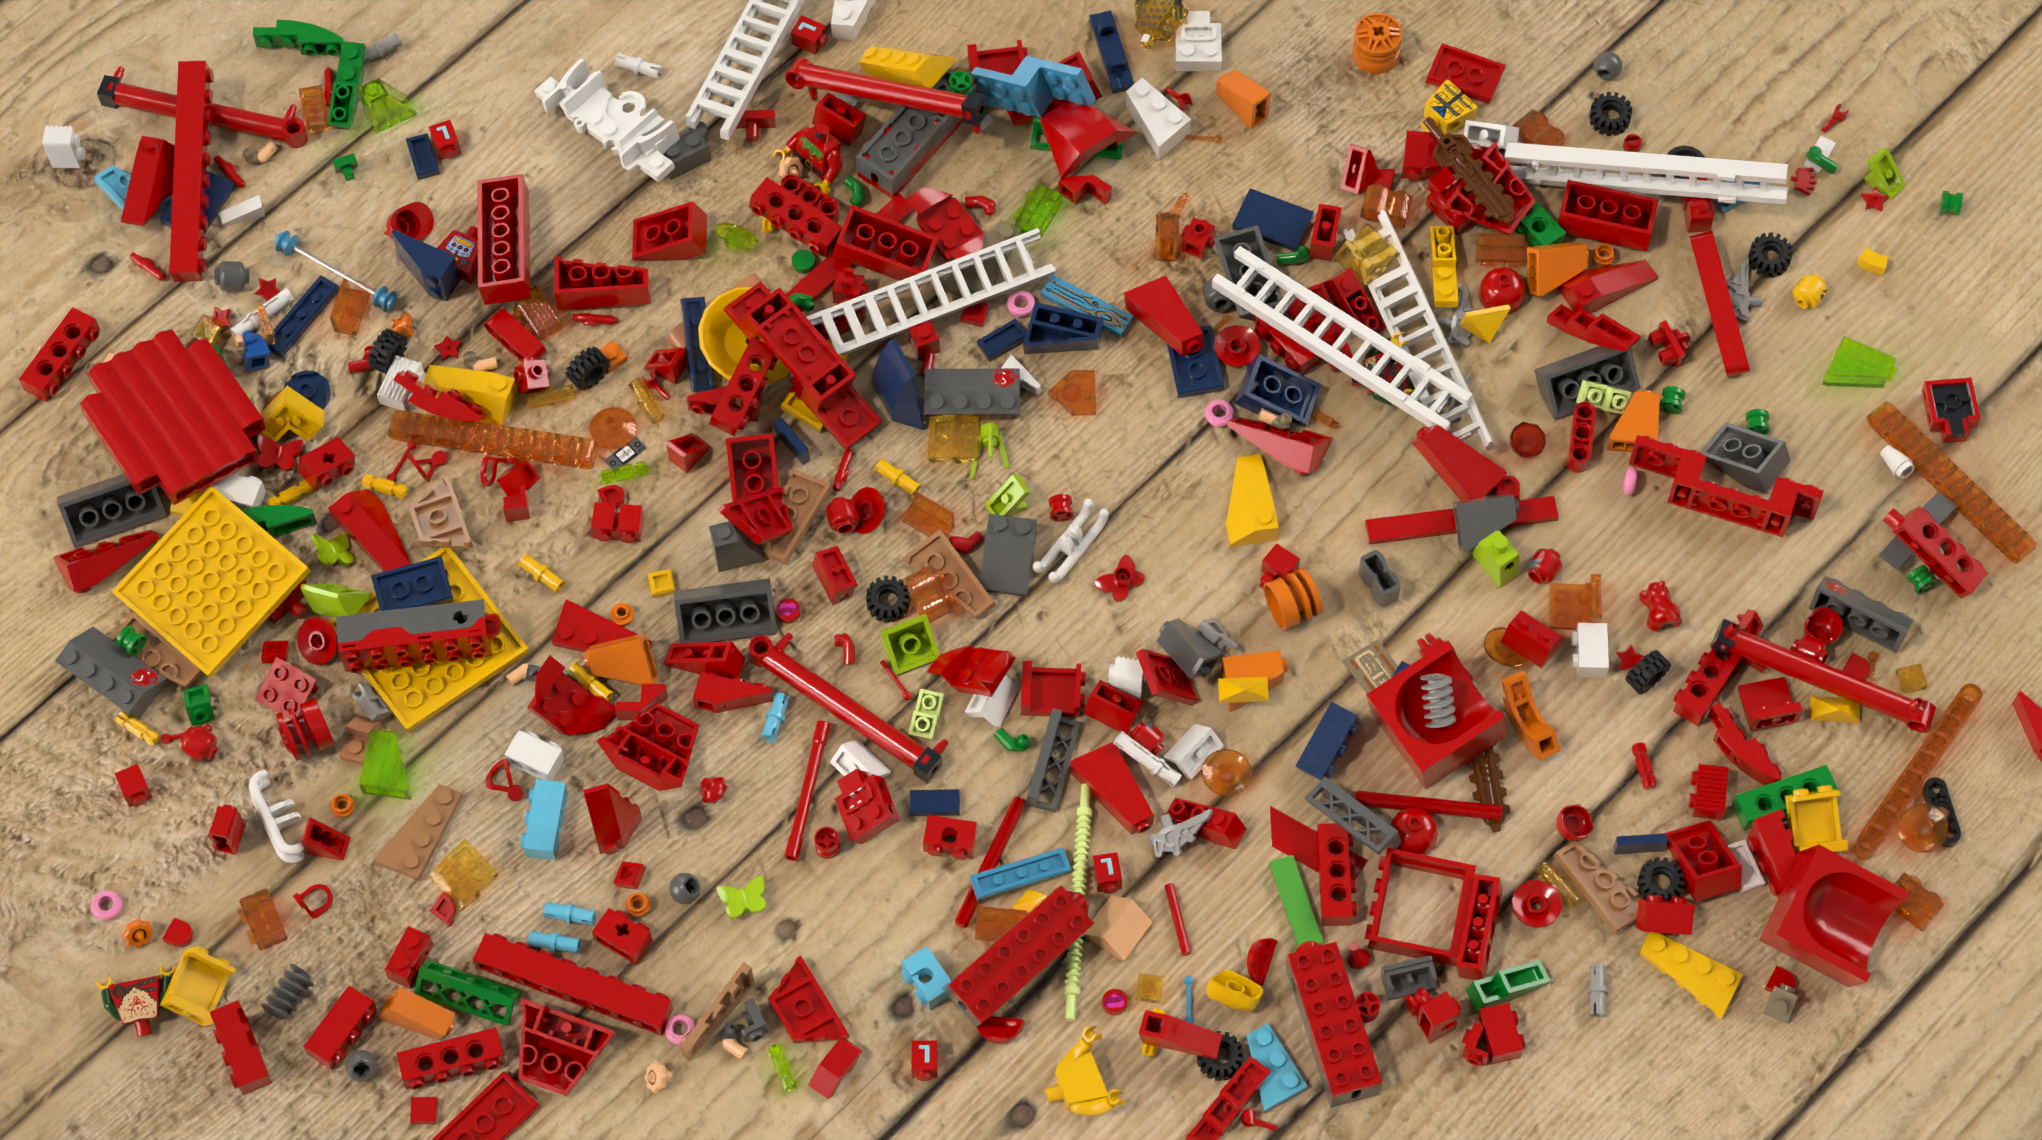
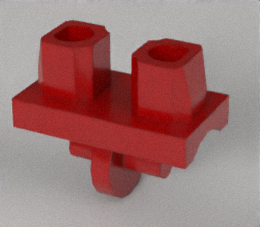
M1666 320L1659 323L1658 329L1649 333L1648 341L1653 348L1663 344L1665 349L1658 353L1662 366L1674 364L1676 368L1682 366L1681 360L1685 357V351L1689 349L1686 343L1690 341L1691 337L1689 333H1680L1678 329L1672 331Z

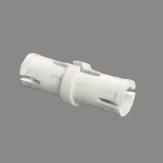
M620 52L617 54L615 67L633 71L635 75L643 74L657 80L660 78L662 65L644 61L642 57L634 58Z

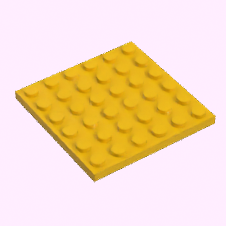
M211 485L113 589L112 593L209 678H212L311 570Z
M440 548L422 561L442 556L454 599L453 602L449 603L484 599L488 614L497 613L499 615L501 633L491 641L492 655L482 659L463 658L457 662L446 660L438 661L432 665L420 663L406 668L395 666L388 667L385 670L369 669L362 672L407 733L529 653V648L451 548ZM375 591L370 594L369 599L357 614L380 611ZM333 618L329 622L337 633L336 618Z

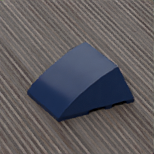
M892 339L885 346L876 362L872 374V385L892 421L926 430L928 427L921 415L924 413V410L918 400L920 392L916 376L896 339Z

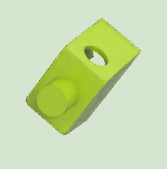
M1497 530L1481 540L1472 552L1473 557L1499 588L1519 576V554L1500 531Z

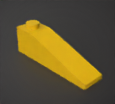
M429 365L424 380L425 385L429 383L439 390V394L445 389L451 390L453 388L464 395L463 399L471 403L473 401L483 407V412L487 416L481 421L473 422L479 426L500 432L518 394L514 378L493 372Z
M1261 454L1237 458L1226 521L1230 547L1276 541L1278 538L1279 527L1275 506Z

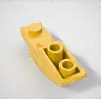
M1430 226L1431 287L1434 307H1458L1454 226Z

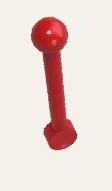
M408 442L407 450L394 471L387 475V480L396 482V475L410 452L416 449V442Z
M884 659L880 661V664L903 693V699L906 701L911 700L912 693L904 688Z
M206 724L203 726L208 731L212 732L211 725ZM185 732L174 735L166 733L161 736V740L164 744H169L172 740L181 738Z

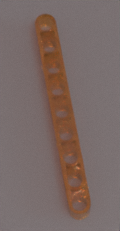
M1885 401L1867 415L1869 425L1889 445L1912 459L1915 470L1937 491H1940L1958 505L1956 509L2010 561L2019 563L2036 549V543L2033 538L1893 404Z
M403 410L393 412L388 430V436L397 441H414L416 444L523 460L527 459L529 461L583 469H592L594 467L599 443L589 438L476 421L453 420L436 415Z
M1968 683L1957 693L1858 835L1853 846L1854 855L1858 859L1869 860L1876 854L1976 710L1982 698L1980 687ZM1964 696H1970L1974 701H1969ZM1951 714H1957L1961 719H1956ZM1939 732L1946 733L1948 737H1942ZM1926 750L1933 751L1935 756L1929 755ZM1913 769H1920L1923 774H1917ZM1900 787H1906L1910 792H1903ZM1892 805L1897 811H1892L1887 806ZM1874 824L1882 825L1884 830L1877 829ZM1866 842L1871 846V848L1867 849L1863 847L1861 843Z

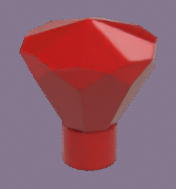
M1351 943L1349 945L1350 952L1346 960L1348 965L1353 969L1366 967L1371 959L1369 952L1359 947L1358 943Z

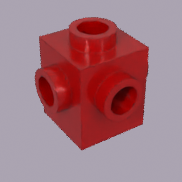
M1193 217L1190 225L1186 224L1182 231V251L1203 259L1208 248L1212 249L1215 244L1213 237H1216L1214 235L1215 225H1212L1207 220H1199Z
M535 357L524 358L520 364L514 367L513 376L518 385L519 395L542 393L550 387V373L548 367H546L545 359L536 360Z

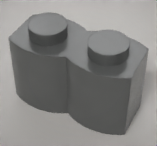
M1377 550L1362 556L1359 564V576L1362 582L1371 588L1372 596L1377 604L1384 608L1398 601L1400 582L1395 573L1388 569L1384 556Z

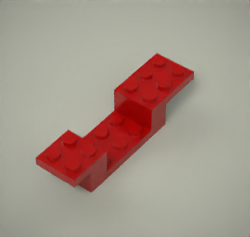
M760 281L725 306L724 312L749 340L751 337L763 340L804 387L800 399L845 451L881 425L883 420L852 386L856 377L854 371L780 287L771 293Z
M1637 435L1628 465L1674 478L1667 503L1779 537L1784 536L1791 514L1811 520L1815 518L1824 490L1818 489L1814 485H1804L1790 478L1777 477L1768 501L1758 495H1748L1735 488H1725L1718 486L1712 481L1700 480L1707 455H1703L1697 450L1683 449L1673 443L1657 441L1650 436Z

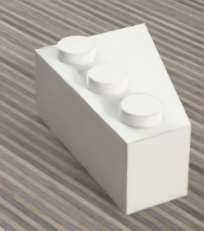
M835 0L831 20L832 39L855 41L867 20L869 11L876 4V0Z
M1143 78L1126 91V107L1138 128L1142 130L1148 145L1150 144L1155 152V157L1159 161L1190 134L1191 119Z

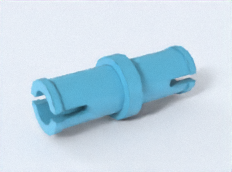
M775 693L771 709L766 713V723L761 734L763 740L767 736L766 742L773 743L776 741L780 725L785 721L784 713L790 697L787 695L784 699V693Z
M546 902L544 906V918L565 920L567 924L576 922L593 926L596 920V910L578 908L574 904L569 903L566 906Z
M532 930L529 934L528 946L546 948L550 952L555 953L558 950L579 954L581 939L560 936L556 932L547 934Z

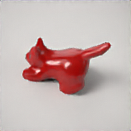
M1665 581L1650 583L1647 591L1641 590L1639 598L1649 609L1646 625L1650 630L1656 632L1663 625L1672 624L1678 627L1682 624L1679 606L1672 602L1669 591L1665 586Z

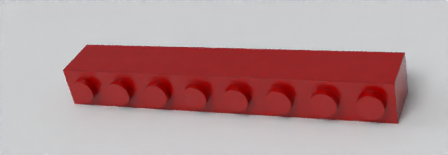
M497 933L493 935L484 934L473 958L475 967L479 970L662 1036L665 1025L673 1011L672 1001L665 994L659 992L652 994L640 985L632 984L630 986L623 983L616 976L610 975L606 977L600 975L597 970L591 967L584 969L576 966V963L569 959L559 960L553 958V955L547 951L540 950L537 952L531 950L528 945L522 942H516V944L509 942L507 938Z

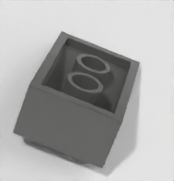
M1729 423L1723 425L1701 452V454L1707 455L1705 461L1744 487L1761 493H1765L1791 462L1785 441Z
M989 514L980 583L987 592L1027 597L1037 536L1036 519Z

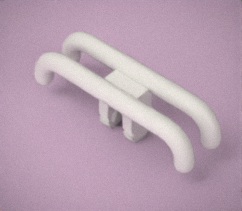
M1089 498L1085 499L1077 517L1043 559L1033 564L1034 571L1036 573L1045 571L1062 551L1068 557L1056 572L1049 574L1051 583L1061 581L1103 529L1108 520V510L1105 508L1100 510L1098 519L1083 537L1080 527L1088 518L1093 508V501Z
M265 769L260 770L252 776L249 783L251 800L280 859L288 863L301 862L305 859V854L302 852L304 846L301 843L294 845L286 844L279 831L300 821L301 816L299 812H293L275 818L291 810L295 803L293 800L288 799L268 807L261 791L270 785L269 773Z

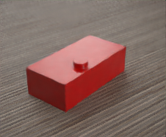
M1568 179L1558 224L1568 235L1647 252L1659 199Z
M851 205L832 256L901 281L927 270L938 237Z

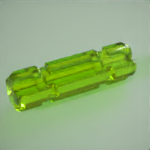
M645 461L637 462L634 466L628 464L614 467V470L605 469L601 471L604 484L612 483L615 479L616 481L635 478V475L644 476L648 474Z
M779 1043L771 1045L768 1048L771 1059H773L772 1061L783 1090L786 1093L791 1092L797 1088L794 1077H792V1071L784 1055L783 1048Z

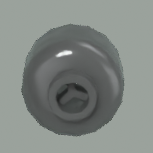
M222 261L219 267H215V285H219L222 291H242L245 283H249V269H244V265L240 261Z
M1211 278L1204 284L1202 290L1206 305L1214 311H1226L1232 306L1234 301L1213 289V278Z

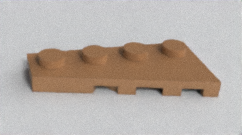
M790 468L788 473L787 485L783 489L782 503L788 506L793 531L787 536L767 542L764 550L766 557L787 565L833 489L830 483Z
M940 529L902 557L906 563L976 619L997 605Z
M134 611L109 637L116 642L119 632L124 627L132 625L137 633H143L147 637L144 648L134 656L167 680L186 689H189L203 673Z
M439 784L373 859L374 864L420 881L463 797L462 792Z
M1576 841L1554 854L1553 857L1614 934L1636 922L1638 899L1640 898L1637 896V891L1632 887H1626L1618 880V876L1611 870L1609 872L1599 864L1600 861Z
M745 962L741 964L706 1013L700 1017L694 1029L683 1037L680 1048L682 1055L689 1061L755 985L752 967Z

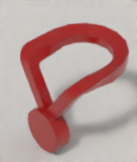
M442 450L434 452L430 459L415 460L411 454L407 456L427 482H430L436 467L443 466L448 461L447 454ZM432 464L427 475L420 465Z
M484 457L480 470L482 485L490 487L494 484L498 462L518 464L519 458ZM492 460V475L488 481L486 477L488 461Z
M506 759L500 760L488 772L485 780L486 787L492 790L507 792L510 800L519 801L524 795L523 788L519 785H513L510 763ZM503 766H505L509 787L495 785L492 780L495 773Z
M314 884L300 895L298 893L293 895L302 909L304 908L313 919L324 914L333 903L332 891L323 884ZM314 890H324L327 893L326 903L318 909L311 911L303 901V898Z

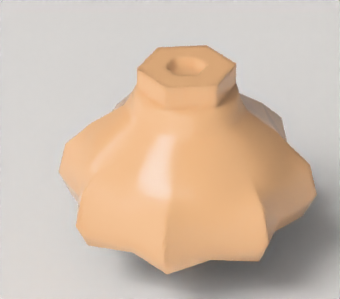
M786 157L780 163L778 175L781 178L789 174L802 177L804 165L800 162L799 157Z
M653 1061L650 1066L646 1067L645 1080L648 1089H651L655 1094L660 1093L667 1086V1083L672 1081L673 1076L671 1071H667L666 1067L661 1065L659 1061Z

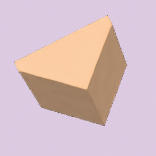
M1111 895L1092 920L1095 924L1084 932L1083 936L1125 962L1153 922L1132 899Z

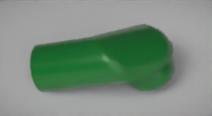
M1810 147L1807 152L1808 160L1833 174L1837 170L1838 164L1821 154L1822 150L1820 147Z
M794 293L789 296L796 306L803 307V310L806 312H810L815 308L814 299L810 295Z

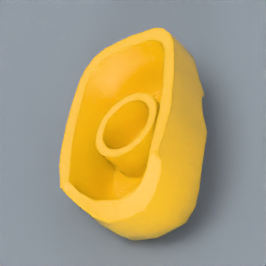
M1227 969L1212 976L1206 986V994L1209 999L1217 1000L1225 1007L1241 1012L1253 1011L1263 993L1260 985Z

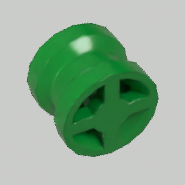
M956 71L951 74L949 78L950 92L969 95L972 91L971 75L966 71Z
M1943 190L1939 212L1942 214L1951 212L1953 215L1959 216L1963 193L1950 194L1949 191Z
M1675 386L1664 387L1662 390L1663 399L1659 403L1660 410L1668 414L1681 413L1683 408L1681 402L1685 399V391Z
M1764 409L1748 411L1745 415V419L1748 422L1746 429L1763 435L1770 433V425L1767 423L1770 418L1769 412Z
M1926 565L1918 566L1906 576V580L1914 585V591L1917 594L1926 592L1937 582L1936 578L1928 573L1929 569Z
M132 625L124 627L116 638V645L120 648H126V652L131 656L137 655L147 642V637L143 633H137Z

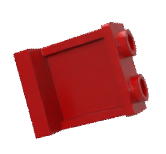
M1017 40L1016 47L977 51L976 44L967 45L970 75L975 67L1013 75L1025 56H1028L1027 47L1022 46V40Z
M1023 661L1021 715L1050 716L1052 708L1062 710V717H1080V709H1085V694H1080L1081 686L1086 685V672H1081V664L1076 663L1075 669L1032 667V661Z

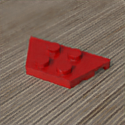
M782 487L723 504L718 509L720 514L757 545L787 536L793 531L788 506L782 503L781 496L784 494Z
M798 956L788 974L784 975L778 988L774 989L768 998L771 1007L792 1042L839 1040L841 1037L848 1039L849 1034L802 956Z

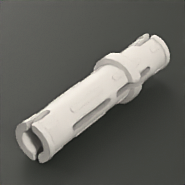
M284 288L256 311L246 314L241 322L230 328L231 334L235 338L237 335L244 336L243 333L245 331L258 330L262 323L295 300L293 295L287 288Z
M1123 731L1114 740V745L1150 770L1149 773L1151 775L1158 776L1171 787H1174L1181 778L1182 774L1167 765L1162 757L1158 758Z

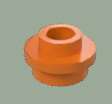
M1605 243L1596 246L1592 252L1593 261L1600 266L1611 265L1616 257L1613 247Z
M627 603L614 605L610 611L611 621L622 627L629 625L634 619L633 608ZM621 611L626 612L624 616L618 615V613Z
M337 794L330 802L331 812L339 818L350 816L355 809L354 799L348 794ZM341 804H347L345 809H339Z
M638 892L631 894L627 898L625 906L631 916L642 917L649 912L651 902L647 895ZM636 903L643 904L640 909L634 908Z

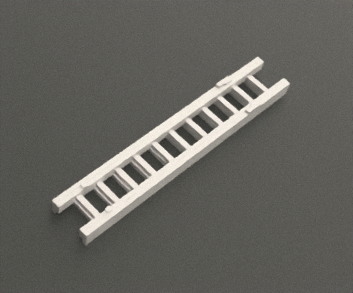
M749 0L686 115L687 127L695 129L704 112L726 119L720 130V138L729 141L805 0H780L789 3L787 9L765 3L766 0ZM758 13L780 19L776 26L758 20L756 17ZM752 29L770 35L771 38L767 42L747 34ZM743 45L763 53L760 57L739 51V48ZM734 62L753 68V71L749 74L729 66ZM724 78L745 86L741 91L720 83ZM713 95L734 101L735 104L733 107L711 99Z
M1507 142L1505 160L1508 159L1509 162L1527 164V167L1510 165L1514 174L1520 177L1524 184L1566 187L1567 180L1569 179L1624 192L1718 199V202L1724 203L1748 201L1786 204L1788 187L1769 186V183L1786 184L1788 164ZM1539 165H1549L1550 168H1539ZM1560 166L1573 167V170L1560 169ZM1583 168L1596 169V172L1583 171ZM1606 170L1620 171V174L1606 173ZM1628 172L1643 173V176L1628 175ZM1651 173H1652V174H1665V175H1666V178H1665V177H1652V176H1651ZM1674 175L1689 176V179L1674 178ZM1697 177L1713 178V181L1697 180ZM1721 179L1726 181L1736 180V183L1721 182ZM1744 181L1760 182V185L1744 184Z
M1382 210L1380 211L1381 214L1378 215L1383 229L1361 240H1358L1353 229L1349 231L1347 229L1343 230L1391 337L1394 333L1401 332L1399 328L1424 316L1428 324L1406 337H1403L1401 334L1399 341H1408V343L1398 347L1411 354L1409 346L1433 335L1437 345L1414 357H1418L1426 362L1442 354L1446 364L1435 370L1444 376L1451 373L1454 382L1471 393L1386 211ZM1389 240L1391 248L1367 259L1364 251ZM1396 258L1398 259L1400 267L1376 279L1373 270ZM1406 277L1409 286L1385 298L1382 289ZM1415 296L1419 306L1394 318L1390 308ZM1411 371L1409 376L1416 389L1423 378ZM1426 389L1420 397L1421 403L1430 409L1443 391L1441 390L1430 396L1428 389ZM1473 395L1470 405L1462 404L1440 415L1451 422L1469 413L1473 423L1452 434L1463 441L1478 432L1487 451L1496 447Z
M1037 228L809 315L806 318L813 326L824 324L833 349L841 357L908 331V328L928 320L934 321L1051 276L1056 272V269L1052 263L1036 270L1033 268V261L1025 246L1040 240V231ZM1017 249L1026 273L1013 278L1003 254ZM995 257L1005 282L992 286L982 262ZM971 266L975 267L984 290L970 294L960 271ZM953 274L963 298L949 303L939 279ZM932 282L941 306L928 311L918 287ZM910 290L920 314L907 319L897 295ZM887 298L890 299L899 320L898 323L886 327L876 304ZM867 307L877 330L867 335H864L855 313L856 310ZM843 315L846 316L855 338L846 343L842 342L833 319Z
M1241 246L1234 252V258L1250 268L1235 285L1218 273L1212 279L1213 289L1428 427L1438 424L1448 431L1450 422L1438 414L1447 404L1450 396L1466 406L1472 402V393L1431 368L1423 360L1407 353ZM1260 274L1267 278L1268 281L1254 297L1245 290L1255 277ZM1279 286L1286 290L1287 294L1273 309L1264 302L1275 288ZM1298 298L1307 305L1296 319L1291 321L1283 314L1295 299ZM1317 310L1325 315L1326 318L1312 334L1302 327ZM1336 322L1344 327L1345 330L1331 346L1321 340V338L1330 326ZM1352 334L1365 342L1355 355L1349 358L1341 353L1340 350ZM1373 346L1383 352L1384 355L1370 371L1360 365L1359 362ZM1394 359L1404 367L1393 381L1388 383L1378 375L1389 361ZM1412 371L1422 377L1423 380L1409 396L1399 390L1398 387ZM1433 384L1443 392L1429 409L1418 402V399L1428 386Z

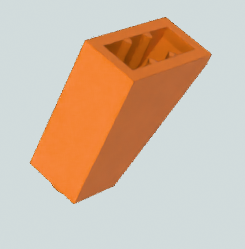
M1235 69L1218 78L1216 94L1250 130L1268 118L1271 94L1268 90Z
M1571 242L1527 247V293L1535 296H1544L1587 269L1589 260L1588 245Z
M1649 390L1635 392L1610 434L1607 450L1632 452L1637 435L1650 436L1658 441L1660 393H1653Z
M646 633L592 645L585 651V664L587 668H590L592 675L636 684H655L659 680Z
M1280 650L1222 657L1221 669L1223 678L1267 677L1268 691L1281 684L1284 673L1288 672L1286 658L1282 659ZM1248 702L1227 703L1229 712L1235 711Z
M402 987L388 995L378 1016L383 1021L436 1040H440L445 1035L449 1036L455 1025V1022L452 1021L455 1013Z

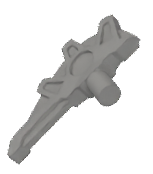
M1749 259L1742 261L1740 270L1733 281L1729 280L1727 282L1736 319L1749 322V306H1761L1762 297L1750 296L1748 291Z
M1461 284L1458 307H1456L1452 319L1440 316L1439 325L1450 328L1448 344H1459L1467 348L1471 342L1468 338L1472 333L1462 328L1460 321L1466 312L1476 310L1471 308L1467 296V287Z
M1208 809L1176 825L1172 823L1170 814L1161 816L1160 819L1164 828L1158 834L1155 833L1148 837L1154 846L1155 856L1161 858L1165 852H1173L1176 857L1181 856V847L1187 842H1195V834L1205 822L1211 819L1213 811Z

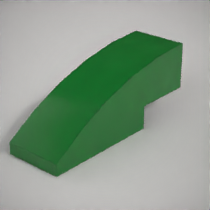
M265 505L241 510L266 532L269 531L273 538L317 524L313 509L300 506Z
M1536 960L1500 970L1494 976L1473 981L1466 989V993L1475 1011L1479 1012L1482 1008L1501 1005L1549 984L1551 981L1541 961Z

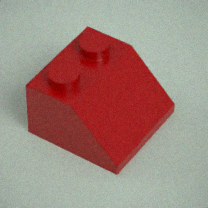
M1520 610L1508 624L1501 643L1542 668L1563 645L1566 638Z

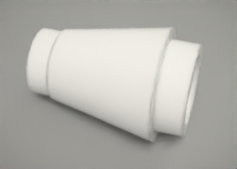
M1891 445L1883 448L1880 453L1895 477L1905 479L1915 469L1913 460Z

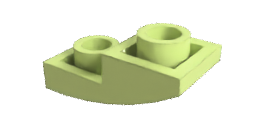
M1582 380L1576 403L1589 402L1595 408L1623 414L1628 406L1632 392Z
M920 689L908 735L933 740L945 696L943 693Z

